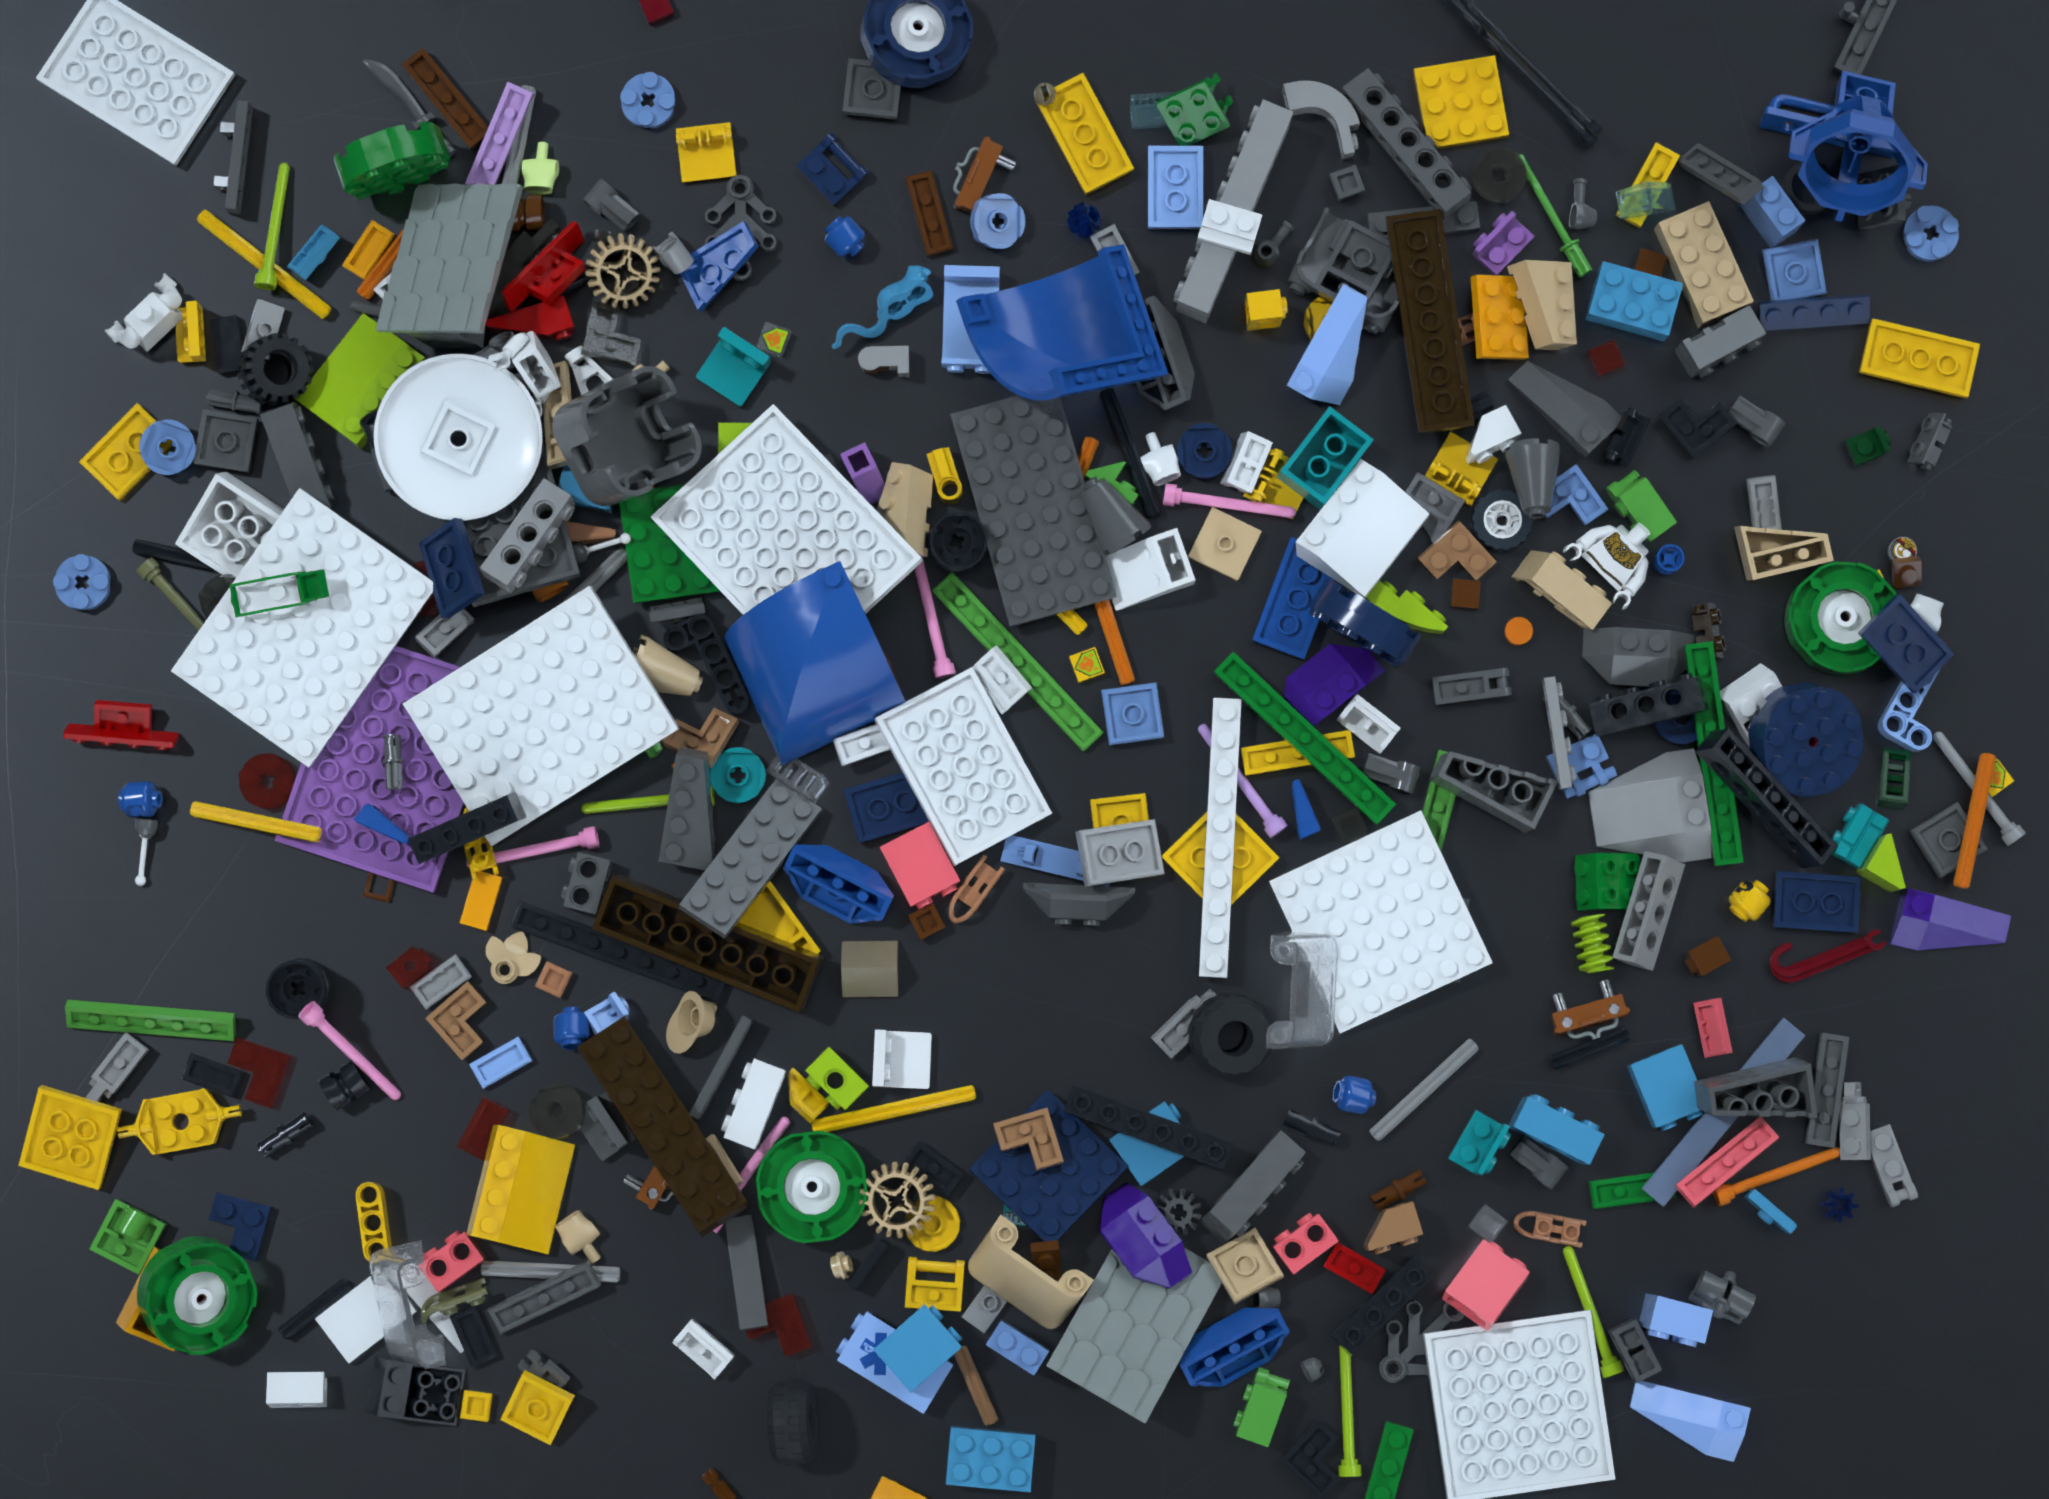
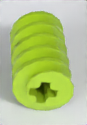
M1605 914L1580 917L1571 922L1572 927L1580 928L1579 931L1573 933V937L1582 939V941L1575 944V948L1584 950V952L1577 955V960L1586 961V963L1579 966V971L1595 973L1614 969V967L1606 966V963L1613 959L1612 956L1604 954L1611 946L1602 943L1603 940L1609 937V934L1600 932L1601 929L1607 926V923L1598 921Z

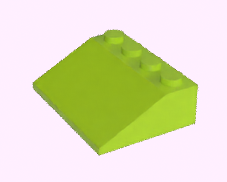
M364 313L312 377L311 384L306 386L307 390L295 399L359 449H362L368 442L360 426V420L366 414L379 409L388 389L404 372L426 360L424 356L393 333L376 331L377 322Z

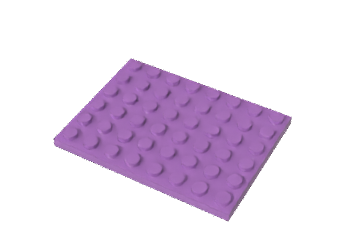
M395 646L311 767H307L301 762L282 819L321 828L322 835L320 841L312 842L279 834L276 835L275 841L435 893L448 852L418 864L410 845L403 844L365 827L353 819L366 803L372 804L406 834L412 837L462 814L465 803L403 703L460 667ZM393 734V736L395 734L401 735V759H404V763L401 764L402 788L400 790L392 791L386 789L385 764H382V760L385 759L383 735Z

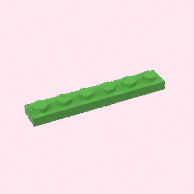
M67 1000L65 1005L67 1028L234 1041L236 1036L235 1013Z

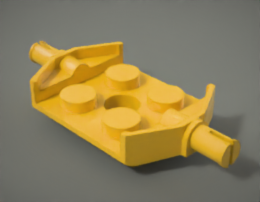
M207 1088L143 1099L136 1122L133 1125L117 1127V1132L128 1131L119 1133L118 1137L119 1139L130 1136L139 1137L152 1155L216 1144L223 1121H226L227 1118L242 1116V1111L230 1113L231 1111L241 1110V1106L239 1104L225 1108L221 1107ZM178 1114H185L189 1120L188 1126L183 1130L177 1129L174 1125V1119Z

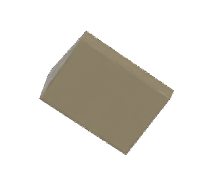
M842 941V997H898V941Z

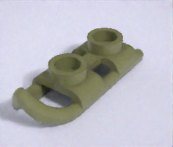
M485 1277L429 1297L421 1308L422 1323L426 1324L429 1316L438 1311L443 1313V1315L455 1313L458 1310V1304L467 1302L470 1306L481 1304L485 1300L484 1295L488 1294L486 1287L482 1288V1284L486 1283ZM463 1291L466 1292V1294L457 1297L455 1296V1294ZM439 1300V1303L431 1306L435 1301Z

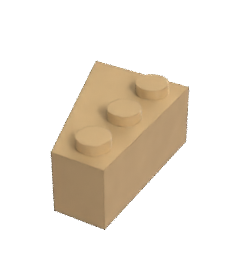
M1523 260L1507 266L1509 274H1513L1518 287V291L1515 292L1518 300L1522 299L1527 314L1524 318L1535 349L1560 350L1576 345L1572 262Z
M892 462L879 500L877 512L920 556L927 557L928 549L924 547L925 533H929L930 524L926 523L927 509L931 508L933 475L912 465Z
M1747 526L1734 527L1746 581L1834 561L1828 534Z

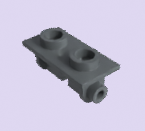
M1929 413L1923 420L1921 432L1917 441L1910 449L1907 463L1921 464L1920 468L1926 471H1930L1932 467H1935L1942 449L1935 446V442L1944 445L1952 430V420L1945 417V413Z

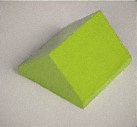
M1892 833L1881 836L1862 868L1856 871V873L1889 893L1906 888Z

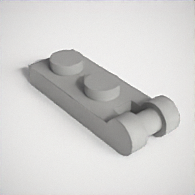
M1887 1124L1871 1130V1159L1890 1207L1898 1206L1900 1201L1909 1199V1201L1917 1199V1190L1912 1183L1891 1125ZM1901 1181L1903 1189L1895 1191L1892 1184Z

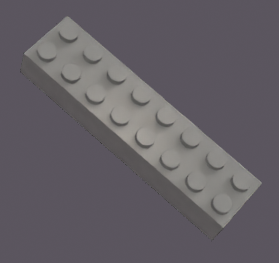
M1264 99L1260 107L1254 106L1247 126L1251 129L1249 132L1244 130L1237 149V152L1240 153L1239 157L1233 156L1226 175L1229 180L1228 182L1222 181L1216 201L1254 212L1290 127L1293 111ZM1197 240L1194 251L1197 252V256H1190L1184 277L1187 279L1185 283L1179 282L1173 302L1177 303L1176 312L1206 324L1237 251Z

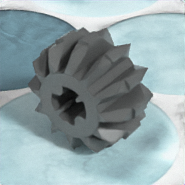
M1170 1189L1169 1195L1172 1200L1169 1201L1165 1196L1161 1195L1159 1199L1166 1205L1165 1207L1156 1205L1159 1211H1164L1163 1216L1169 1224L1173 1225L1172 1228L1177 1234V1228L1181 1227V1232L1185 1236L1188 1234L1185 1227L1186 1224L1194 1230L1197 1228V1225L1191 1221V1218H1202L1201 1214L1193 1213L1194 1209L1201 1208V1203L1191 1206L1190 1202L1195 1198L1193 1193L1184 1200L1185 1189H1180L1179 1198H1176L1174 1190ZM1176 1204H1181L1182 1210L1186 1211L1184 1218L1180 1216L1181 1220H1174L1175 1215L1170 1213L1172 1207L1176 1208Z

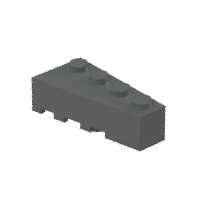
M680 747L676 754L658 862L706 870L717 856L715 829L713 826V804L710 791L709 758L706 751Z
M1796 1057L1694 1081L1697 1108L1710 1115L1806 1116L1808 1118H1818L1811 1064Z
M1280 1130L1252 1160L1251 1165L1236 1178L1231 1188H1228L1214 1203L1215 1206L1198 1222L1223 1244L1235 1234L1240 1237L1251 1225L1247 1220L1253 1213L1258 1216L1269 1203L1265 1201L1271 1193L1276 1196L1286 1185V1182L1283 1180L1289 1172L1294 1175L1304 1164L1301 1158L1306 1152Z

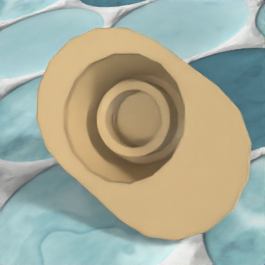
M694 991L685 993L667 1025L666 1040L669 1049L674 1053L682 1054L692 1046L696 1038L710 1033L714 1027L717 1005L714 1002L701 999L700 995Z

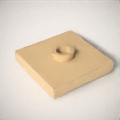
M1212 507L1188 558L1238 581L1262 531Z
M1256 1228L1207 1254V1259L1234 1304L1284 1278L1282 1271Z

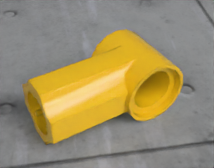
M950 448L933 450L927 454L939 498L944 504L955 505L962 499L963 489ZM947 485H955L958 488L957 493L953 496H946L942 491Z

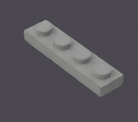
M1555 676L1543 678L1542 684L1557 780H1559L1558 788L1559 790L1570 789L1572 787L1571 782L1576 781L1574 765H1569L1567 754H1572L1570 738H1564L1563 727L1567 726V717L1565 710H1560L1559 699H1563L1561 682L1556 683Z

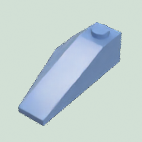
M1343 284L1287 386L1310 399L1337 405L1341 404L1354 380L1356 359L1359 352V342L1368 297Z

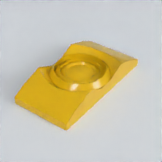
M771 881L768 882L739 920L742 924L818 954L821 952Z

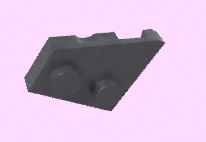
M1417 472L1405 492L1429 513V517L1422 526L1431 538L1432 543L1449 529L1466 501Z

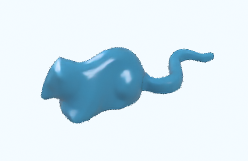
M908 266L903 279L886 286L878 294L877 324L871 328H865L852 323L841 326L837 331L836 342L831 345L832 348L835 350L840 347L843 336L849 332L866 338L880 336L884 332L889 319L897 320L903 318L915 306L930 300L933 297V291L926 282L931 271L922 266Z

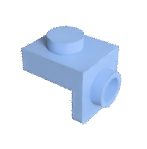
M615 992L609 994L608 999L585 1011L584 1014L588 1019L590 1028L596 1035L625 1016L627 1019L629 1016V1006L623 997H618Z

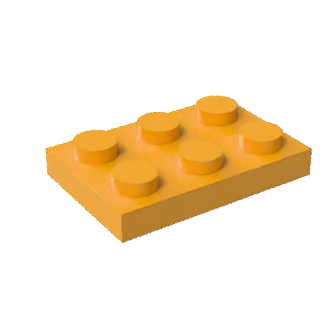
M1471 276L1476 358L1524 360L1529 358L1527 326L1524 318L1526 313L1522 299L1518 300L1515 292L1518 291L1514 276Z

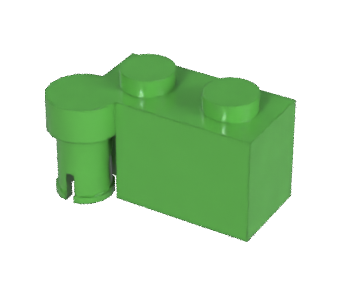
M1633 470L1619 482L1614 481L1607 486L1606 491L1615 502L1614 506L1623 518L1627 517L1631 522L1630 530L1637 523L1643 524L1650 531V535L1644 541L1651 542L1676 524L1677 521L1646 477L1639 479L1640 475L1637 471Z
M1258 1367L1252 1385L1247 1384L1242 1400L1246 1401L1244 1410H1238L1234 1419L1233 1426L1237 1427V1437L1269 1447L1287 1396L1286 1389H1288L1290 1383L1289 1379L1270 1374L1269 1370Z

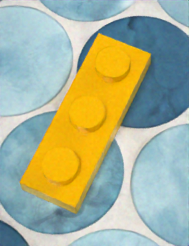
M1656 142L1615 216L1640 229L1680 155Z

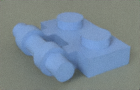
M1596 734L1571 745L1572 754H1567L1569 765H1574L1576 781L1571 782L1572 787L1570 789L1562 791L1566 799L1575 795L1579 797L1586 794L1585 790L1598 784L1603 786L1608 783L1609 779L1617 776L1613 766L1604 770L1601 768L1600 762L1607 760L1609 757L1600 738L1596 737ZM1552 753L1546 756V759L1557 780L1554 755ZM1590 767L1594 775L1580 780L1577 773Z

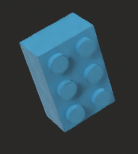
M1603 261L1598 269L1585 320L1665 342L1670 334L1683 283Z
M1531 1094L1530 1097L1521 1098L1509 1123L1510 1129L1582 1165L1591 1164L1605 1135L1599 1132L1600 1126L1586 1119L1581 1120V1122L1573 1119L1575 1114L1565 1108L1556 1107V1109L1549 1107L1550 1101L1539 1095Z
M951 1426L946 1485L1030 1492L1035 1433Z

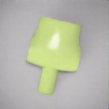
M538 142L536 159H527L522 162L524 190L527 193L545 195L553 192L555 180L559 175L558 160L547 159L549 144L546 142Z

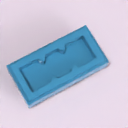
M320 225L287 267L306 280L314 269L325 260L327 253L340 237L324 225Z
M1756 1189L1748 1190L1743 1196L1759 1210L1757 1215L1770 1225L1773 1222L1786 1234H1791L1797 1227L1794 1221Z

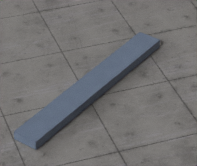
M1782 1018L1739 1070L1786 1060L1805 1035L1788 1020ZM1704 1112L1643 1187H1641V1190L1660 1206L1664 1207L1677 1191L1675 1188L1676 1184L1695 1170L1738 1116H1715Z

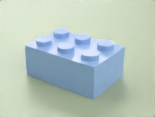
M1646 1293L1639 1325L1645 1328L1644 1334L1667 1340L1669 1335H1672L1671 1341L1696 1347L1697 1342L1704 1344L1706 1342L1713 1310Z

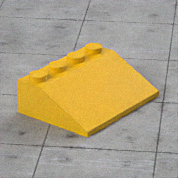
M493 1125L466 1235L549 1254L575 1145L502 1125Z

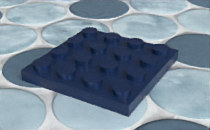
M1048 1089L1022 1115L1048 1108L1064 1163L1036 1171L1028 1144L1001 1152L997 1140L969 1169L984 1186L1043 1242L1059 1240L1129 1167L1076 1116L1064 1112L1065 1105Z

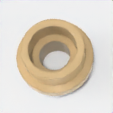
M843 1251L837 1252L836 1256L830 1258L832 1272L837 1279L841 1277L848 1279L850 1278V1272L853 1271L851 1257L845 1255Z

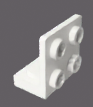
M875 1030L872 1086L928 1089L930 1085L931 1033Z

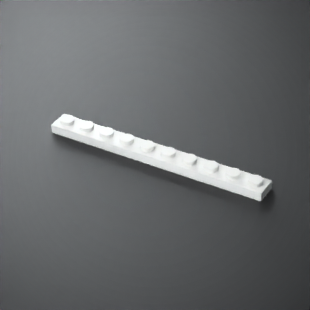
M1213 698L1199 977L1227 978L1241 699Z

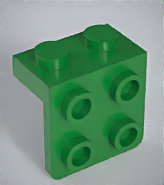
M1590 853L1575 855L1577 911L1627 909L1640 868L1638 854Z

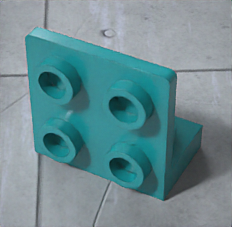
M723 327L718 334L719 342L697 373L696 378L737 406L742 407L772 362L770 356Z
M1475 1110L1448 1159L1477 1176L1490 1173L1497 1161V1158L1493 1157L1498 1148L1503 1149L1511 1136L1507 1132L1510 1126L1500 1124Z

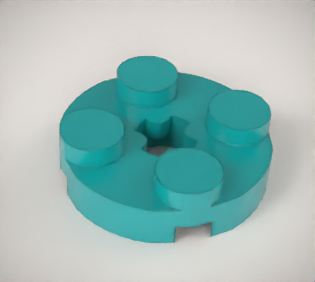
M735 747L727 749L720 754L710 770V781L718 796L727 802L741 804L759 796L766 782V770L760 758L746 748ZM736 768H741V772L746 773V778L741 779V783H735V779L730 778V774L735 773Z

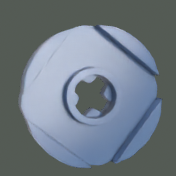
M646 72L631 78L624 86L620 95L621 107L625 117L637 127L658 128L666 124L673 116L676 104L674 90L665 78L653 72ZM653 95L655 97L653 99L654 106L645 105L643 107L641 105L644 101L642 97Z
M996 193L986 195L975 202L970 217L971 230L975 241L991 249H1004L1013 245L1012 243L1018 237H1021L1025 229V214L1021 206H1018L1013 200L1014 198L1007 194ZM997 213L999 218L1003 219V224H1000L998 229L992 223V219L995 218Z
M1922 206L1913 212L1904 223L1902 237L1907 246L1906 249L1913 257L1921 261L1932 262L1942 259L1953 251L1958 242L1959 224L1951 213L1941 207ZM1930 227L1934 228L1935 233L1938 234L1937 238L1933 237L1931 241L1926 239L1927 234L1923 232L1924 229H1929Z
M165 419L155 421L144 430L140 438L139 449L141 457L148 468L162 475H171L181 472L191 464L195 456L196 445L193 435L184 424L176 420ZM167 439L172 440V445L176 447L175 451H169L167 455H164L162 453L163 449L159 445L161 442L166 443Z
M78 554L68 558L59 566L53 579V585L59 599L68 607L76 610H91L102 605L108 598L111 589V577L109 570L101 561L92 556ZM88 576L87 584L89 587L87 589L83 587L77 589V579Z

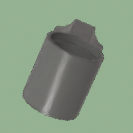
M600 178L582 200L599 215L603 214L625 233L635 224L640 214L621 199L615 189Z
M1741 395L1729 410V413L1738 422L1737 424L1750 432L1749 435L1765 447L1772 445L1785 426V422L1770 411L1761 410Z
M1369 753L1362 773L1371 780L1389 785V788L1413 795L1421 768L1404 761L1395 762Z
M1523 1136L1509 1154L1518 1163L1531 1171L1532 1176L1550 1190L1554 1188L1569 1168L1556 1156L1549 1152L1546 1153L1526 1136Z

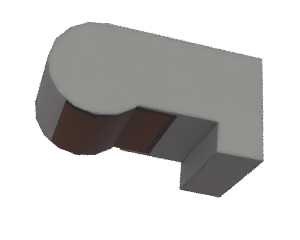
M909 346L865 347L858 356L859 366L866 374H875L880 370H898V378L909 377Z

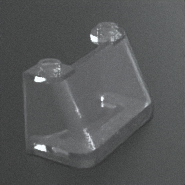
M1282 931L1271 935V955L1280 964L1292 965L1290 1020L1276 1021L1269 1026L1266 1034V1048L1288 1049L1323 1046L1330 1042L1334 1034L1337 942L1331 935L1322 933Z
M422 1240L374 1252L369 1260V1270L389 1355L394 1359L424 1368H436L446 1365L443 1334L437 1336L431 1334L426 1324L414 1326L406 1290L407 1288L420 1285L426 1276L425 1252Z

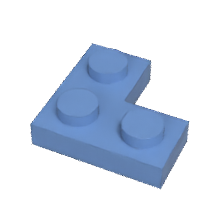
M1576 464L1556 478L1551 511L1546 513L1545 519L1569 504L1583 525L1586 526L1606 512L1608 508Z

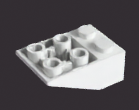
M1177 528L1149 537L1106 556L1117 598L1112 599L1116 611L1195 584V577Z
M1761 663L1720 691L1721 703L1725 713L1748 746V732L1753 716H1758L1760 710L1767 702L1765 698L1776 689L1782 687L1776 674Z

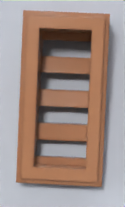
M566 521L572 543L582 542L583 544H591L618 538L616 530L611 528Z

